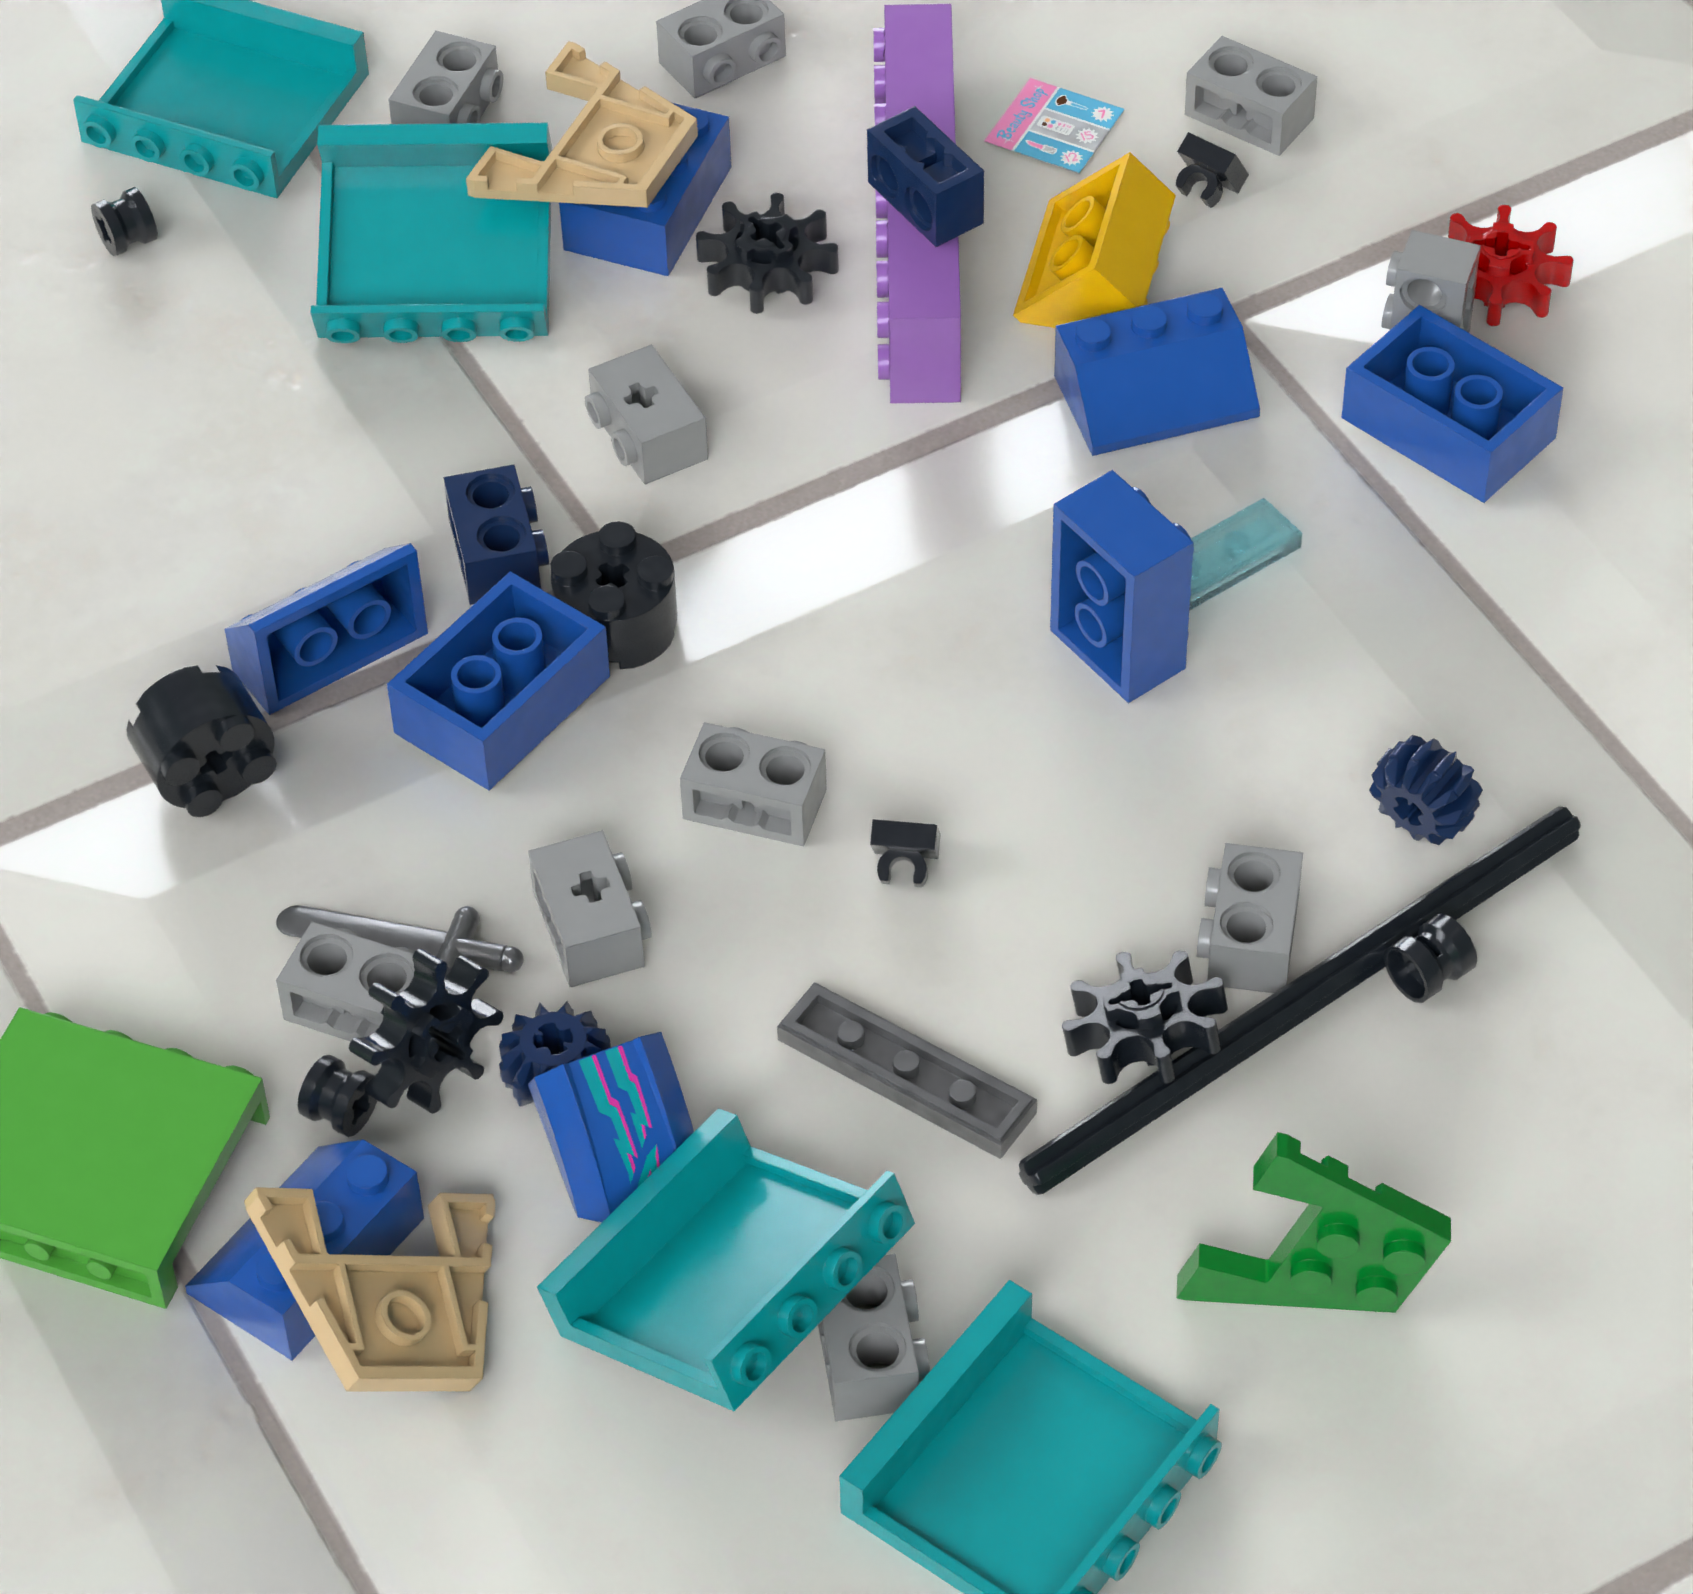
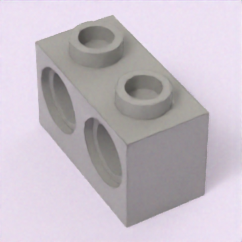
M701 0L656 21L659 63L694 98L786 56L784 13L770 0Z
M435 30L388 99L391 124L479 123L480 117L489 103L497 101L503 87V73L501 70H498L496 46Z
M1221 36L1187 72L1184 115L1280 156L1314 119L1317 76Z
M1412 230L1404 251H1394L1389 262L1386 285L1395 288L1394 294L1390 293L1387 297L1381 327L1392 329L1418 305H1421L1469 333L1481 245Z
M704 722L680 777L683 819L804 847L827 790L825 749L809 746L799 741H786L754 734L741 728H728Z
M1225 843L1222 868L1209 867L1205 906L1216 907L1214 920L1201 918L1197 957L1209 959L1207 981L1214 977H1219L1223 980L1224 987L1275 993L1287 985L1300 891L1303 852Z
M311 921L276 979L283 1019L348 1041L357 1037H368L379 1028L384 1017L381 1014L384 1007L383 1004L369 996V988L372 984L378 982L397 994L403 992L410 985L414 976L415 969L412 957L415 951L406 947L394 948L362 938L356 932L346 928L334 929Z
M896 1254L885 1255L818 1324L835 1422L894 1413L919 1385V1381H922L930 1372L925 1339H912L909 1322L919 1320L913 1279L900 1280ZM861 1305H874V1306H877L876 1308H873V1309H860V1308H857L858 1306H861ZM874 1363H883L889 1365L888 1367L881 1369L867 1367L868 1365Z

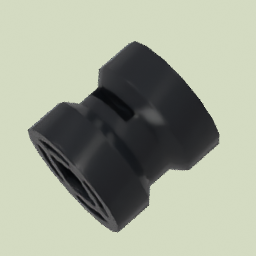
M1437 914L1419 927L1418 936L1415 938L1404 936L1385 949L1384 963L1397 989L1413 1002L1423 1003L1442 990L1444 980H1457L1474 969L1477 964V954L1473 942L1465 929L1450 916Z

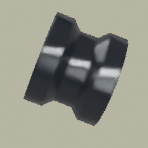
M136 187L123 191L119 200L109 202L103 199L91 205L96 229L111 255L117 256L126 252L129 244L139 241L146 244L157 239L158 232L153 214L144 196Z
M324 1055L314 1063L302 1083L297 1103L298 1112L303 1117L312 1121L326 1119L331 1122L332 1128L336 1132L346 1137L354 1136L368 1122L376 1106L377 1100L365 1093L366 1084L375 1075L364 1070L354 1073L346 1070L345 1063L332 1055Z

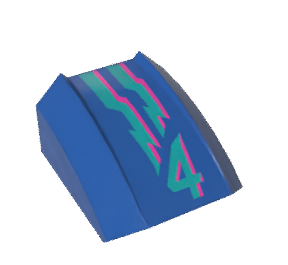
M662 1032L640 1036L623 1044L562 1064L535 1076L528 1084L578 1218L602 1223L694 1132Z

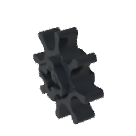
M773 193L770 196L771 207L761 215L757 211L745 215L737 209L733 202L723 203V230L726 233L712 234L699 231L696 234L697 260L701 263L718 262L707 267L708 293L711 296H718L727 288L741 286L750 292V311L755 314L764 311V298L773 291L777 294L791 291L798 297L801 304L807 305L812 303L813 283L812 275L809 273L820 271L836 274L839 271L838 245L836 243H816L827 238V220L824 210L818 209L806 218L794 220L785 214L784 195L781 193Z
M418 949L412 957L415 969L413 979L403 992L397 994L378 982L371 985L368 992L369 996L384 1006L381 1014L384 1016L379 1028L368 1037L353 1038L350 1041L349 1050L373 1066L381 1064L378 1073L366 1084V1094L389 1108H395L404 1091L408 1088L407 1099L433 1114L441 1108L440 1086L450 1071L458 1069L475 1080L483 1075L484 1067L470 1058L473 1052L470 1043L480 1029L486 1026L499 1025L504 1015L502 1011L479 998L473 999L476 990L489 977V971L486 968L460 955L456 958L453 967L446 975L448 965L445 961L424 949Z
M1185 951L1175 952L1170 963L1164 969L1151 973H1145L1143 968L1134 969L1131 954L1129 952H1121L1116 956L1120 979L1109 986L1096 987L1082 980H1076L1070 985L1076 1014L1084 1018L1066 1020L1062 1024L1068 1054L1070 1056H1078L1088 1050L1099 1049L1096 1052L1101 1079L1105 1084L1115 1083L1120 1071L1124 1067L1140 1061L1146 1062L1148 1066L1156 1065L1160 1082L1170 1083L1175 1080L1171 1058L1175 1051L1182 1048L1195 1047L1209 1054H1216L1221 1050L1215 1018L1205 1016L1223 1014L1228 1010L1223 980L1219 977H1214L1204 983L1191 985L1193 977L1188 953Z

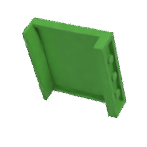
M19 1007L0 1039V1258L167 1309L178 1288L172 1264L250 1120L266 1125L270 1119L263 1079L254 1076L242 1067L233 1065L223 1067L193 1058L187 1052L177 1048H158L134 1041L119 1031H100L73 1023L65 1016L49 1012L42 1014Z

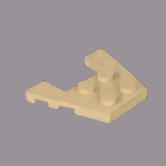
M568 41L545 71L547 89L588 101L545 161H539L490 146L466 178L468 196L487 199L648 208L697 138V118L646 86L637 90L621 80L620 70L607 62L597 65L586 58L585 48L577 43Z
M256 1187L244 1200L248 1215L346 1392L471 1391L483 1379L488 1302L483 1301L484 1273L491 1267L492 1245L487 1243L488 1223L495 1217V1199L493 1194L439 1193L430 1202L428 1210L440 1256L328 1254L312 1189Z

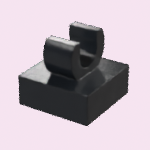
M1187 133L1177 151L1187 167L1178 174L1176 187L1181 194L1188 196L1195 183L1207 181V186L1200 198L1210 208L1220 201L1223 187L1238 194L1249 176V173L1236 154L1192 133Z
M872 820L870 845L875 854H883L877 865L878 877L882 884H890L891 868L896 862L907 860L915 867L913 875L914 886L923 887L928 878V867L924 858H939L941 833L937 825Z

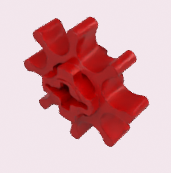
M1500 205L1496 222H1493V226L1486 228L1469 224L1460 213H1454L1450 216L1448 238L1481 245L1474 299L1483 301L1484 306L1488 307L1486 323L1489 326H1498L1500 324L1502 308H1505V305L1509 303L1525 304L1532 309L1537 317H1546L1549 313L1552 290L1544 284L1568 287L1571 282L1573 258L1571 256L1547 255L1554 251L1557 225L1553 222H1546L1541 228L1533 232L1519 231L1514 228V224L1510 223L1512 208L1509 205Z

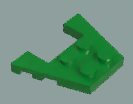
M1277 1132L1253 1166V1190L1308 1203V1206L1269 1259H1262L1199 1243L1177 1275L1176 1298L1186 1301L1396 1313L1450 1244L1451 1218L1384 1183L1377 1185L1374 1191L1349 1178L1348 1165L1329 1155L1321 1159V1163L1300 1153L1301 1141L1288 1134Z

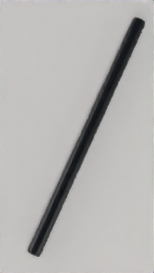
M1561 806L1539 818L1219 1029L1221 1050L1218 1053L1209 1054L1200 1048H1190L1172 1060L1175 1072V1080L1173 1082H1160L1158 1070L1023 1158L1019 1163L1020 1179L1033 1194L1041 1195L1046 1193L1385 967V949L1404 936L1413 938L1418 936L1419 927L1437 914H1446L1457 920L1579 838V829L1581 827L1578 817L1572 815L1567 807Z

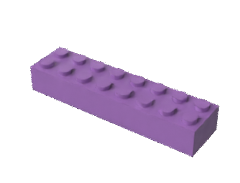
M884 5L885 28H873L874 62H885V65H874L875 125L916 106L956 144L952 5ZM875 189L876 219L887 218V220H876L877 258H888V261H876L877 298H889V302H877V338H889V344H878V380H890V403L961 402L959 238L956 237L935 247Z

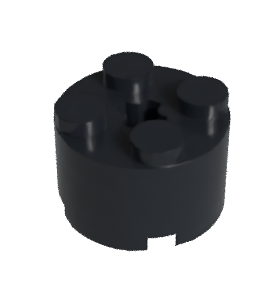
M620 521L605 524L600 531L573 541L562 552L552 558L550 563L552 596L606 627L609 662H619L620 669L636 668L653 661L671 645L677 622L675 572L670 555L658 542L648 536L635 532L633 526Z
M198 665L184 667L161 678L150 686L137 701L136 705L140 713L134 725L128 720L126 728L130 744L161 796L174 806L186 808L192 817H204L214 813L224 800L238 795L251 784L260 783L268 779L275 771L277 765L276 759L273 756L275 740L270 726L237 674L223 666L216 665L219 672L202 673Z

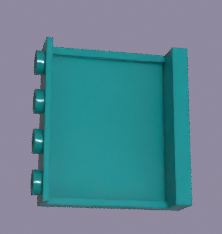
M161 0L163 20L99 101L80 95L73 99L81 142L191 173L195 176L229 184L247 191L278 198L316 147L318 125H332L369 75L364 32L250 0Z
M548 123L318 125L317 146L322 161L317 298L316 305L311 306L310 312L318 338H327L336 343H353L360 338L384 337L392 342L408 343L415 341L418 337H443L452 342H468L480 336H500L508 341L523 342L532 339L534 336H548L551 202L474 198L468 196L466 183L467 176L490 146L539 161H545L552 151Z
M718 1108L537 1286V1289L561 1337L735 1411L912 1228L915 1222L895 1173L886 1170L868 1190L750 1146L738 1116Z
M1009 1280L840 1474L841 1514L964 1594H1098L1110 1577L1115 1581H1119L1126 1575L1139 1553V1542L1153 1526L1159 1530L1168 1523L1179 1505L1181 1499L1180 1491L1191 1477L1203 1478L1214 1465L1222 1447V1443L1217 1440L1220 1409L1210 1404L1198 1420L1194 1419L1032 1318V1293Z

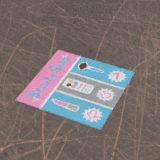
M1030 78L984 142L1080 173L1125 109Z

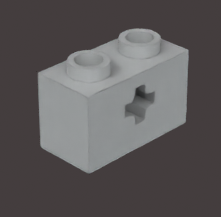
M652 344L588 369L590 394L585 396V406L588 415L597 429L604 427L608 432L615 454L623 466L631 465L644 484L708 460L706 418Z
M603 830L529 850L533 893L569 987L645 967L642 940L652 937L649 918L641 900L631 902L627 891L632 890V880L626 859L622 852L612 855Z

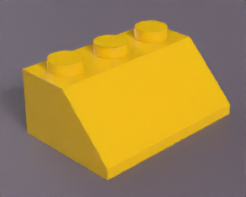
M1129 152L1051 198L1045 211L1013 316L1020 323L1056 328V325L1147 305L1148 300L1146 297L1152 276L1159 265L1158 256L1163 238L1170 227L1169 218L1176 195Z

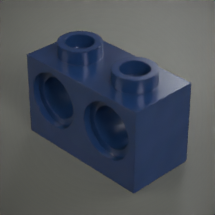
M916 106L867 129L868 183L935 247L984 224V170Z
M515 464L443 477L448 519L469 604H475L510 571L541 589L539 567L549 565L546 540L543 529L534 531L531 529L530 523L538 522L534 494L531 486L520 487Z

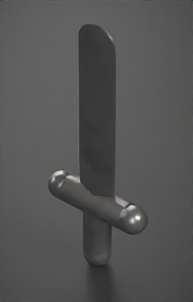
M299 905L284 909L276 920L278 930L288 936L302 938L312 921L334 929L346 928L356 932L362 938L394 948L406 947L414 951L424 949L447 963L446 975L450 972L456 958L460 955L467 957L484 968L504 970L506 972L519 970L524 960L522 952L516 947L474 940L473 937L479 925L480 917L478 912L469 906L461 907L456 911L448 932Z

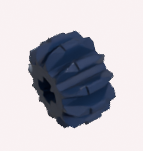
M1411 735L1405 742L1399 741L1393 749L1389 748L1377 762L1378 767L1371 774L1374 782L1369 791L1373 798L1381 802L1378 810L1395 821V828L1402 827L1409 831L1414 840L1419 841L1425 837L1430 843L1440 845L1447 838L1453 839L1459 831L1463 832L1474 819V812L1480 806L1478 798L1483 791L1479 782L1472 778L1474 769L1471 766L1462 764L1457 759V751L1448 752L1443 749L1437 739L1433 738L1426 742L1422 737Z
M566 1001L557 1012H548L539 1002L534 1018L515 1014L512 1031L502 1034V1040L499 1044L501 1080L505 1083L506 1088L513 1090V1097L517 1099L519 1107L530 1104L534 1100L528 1084L535 1076L562 1064L611 1048L610 1038L606 1035L605 1029L598 1028L597 1020L594 1018L592 1011L574 1016V1010Z

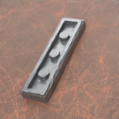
M815 982L777 1026L778 1041L999 1159L1005 1155L1037 1114V1099Z

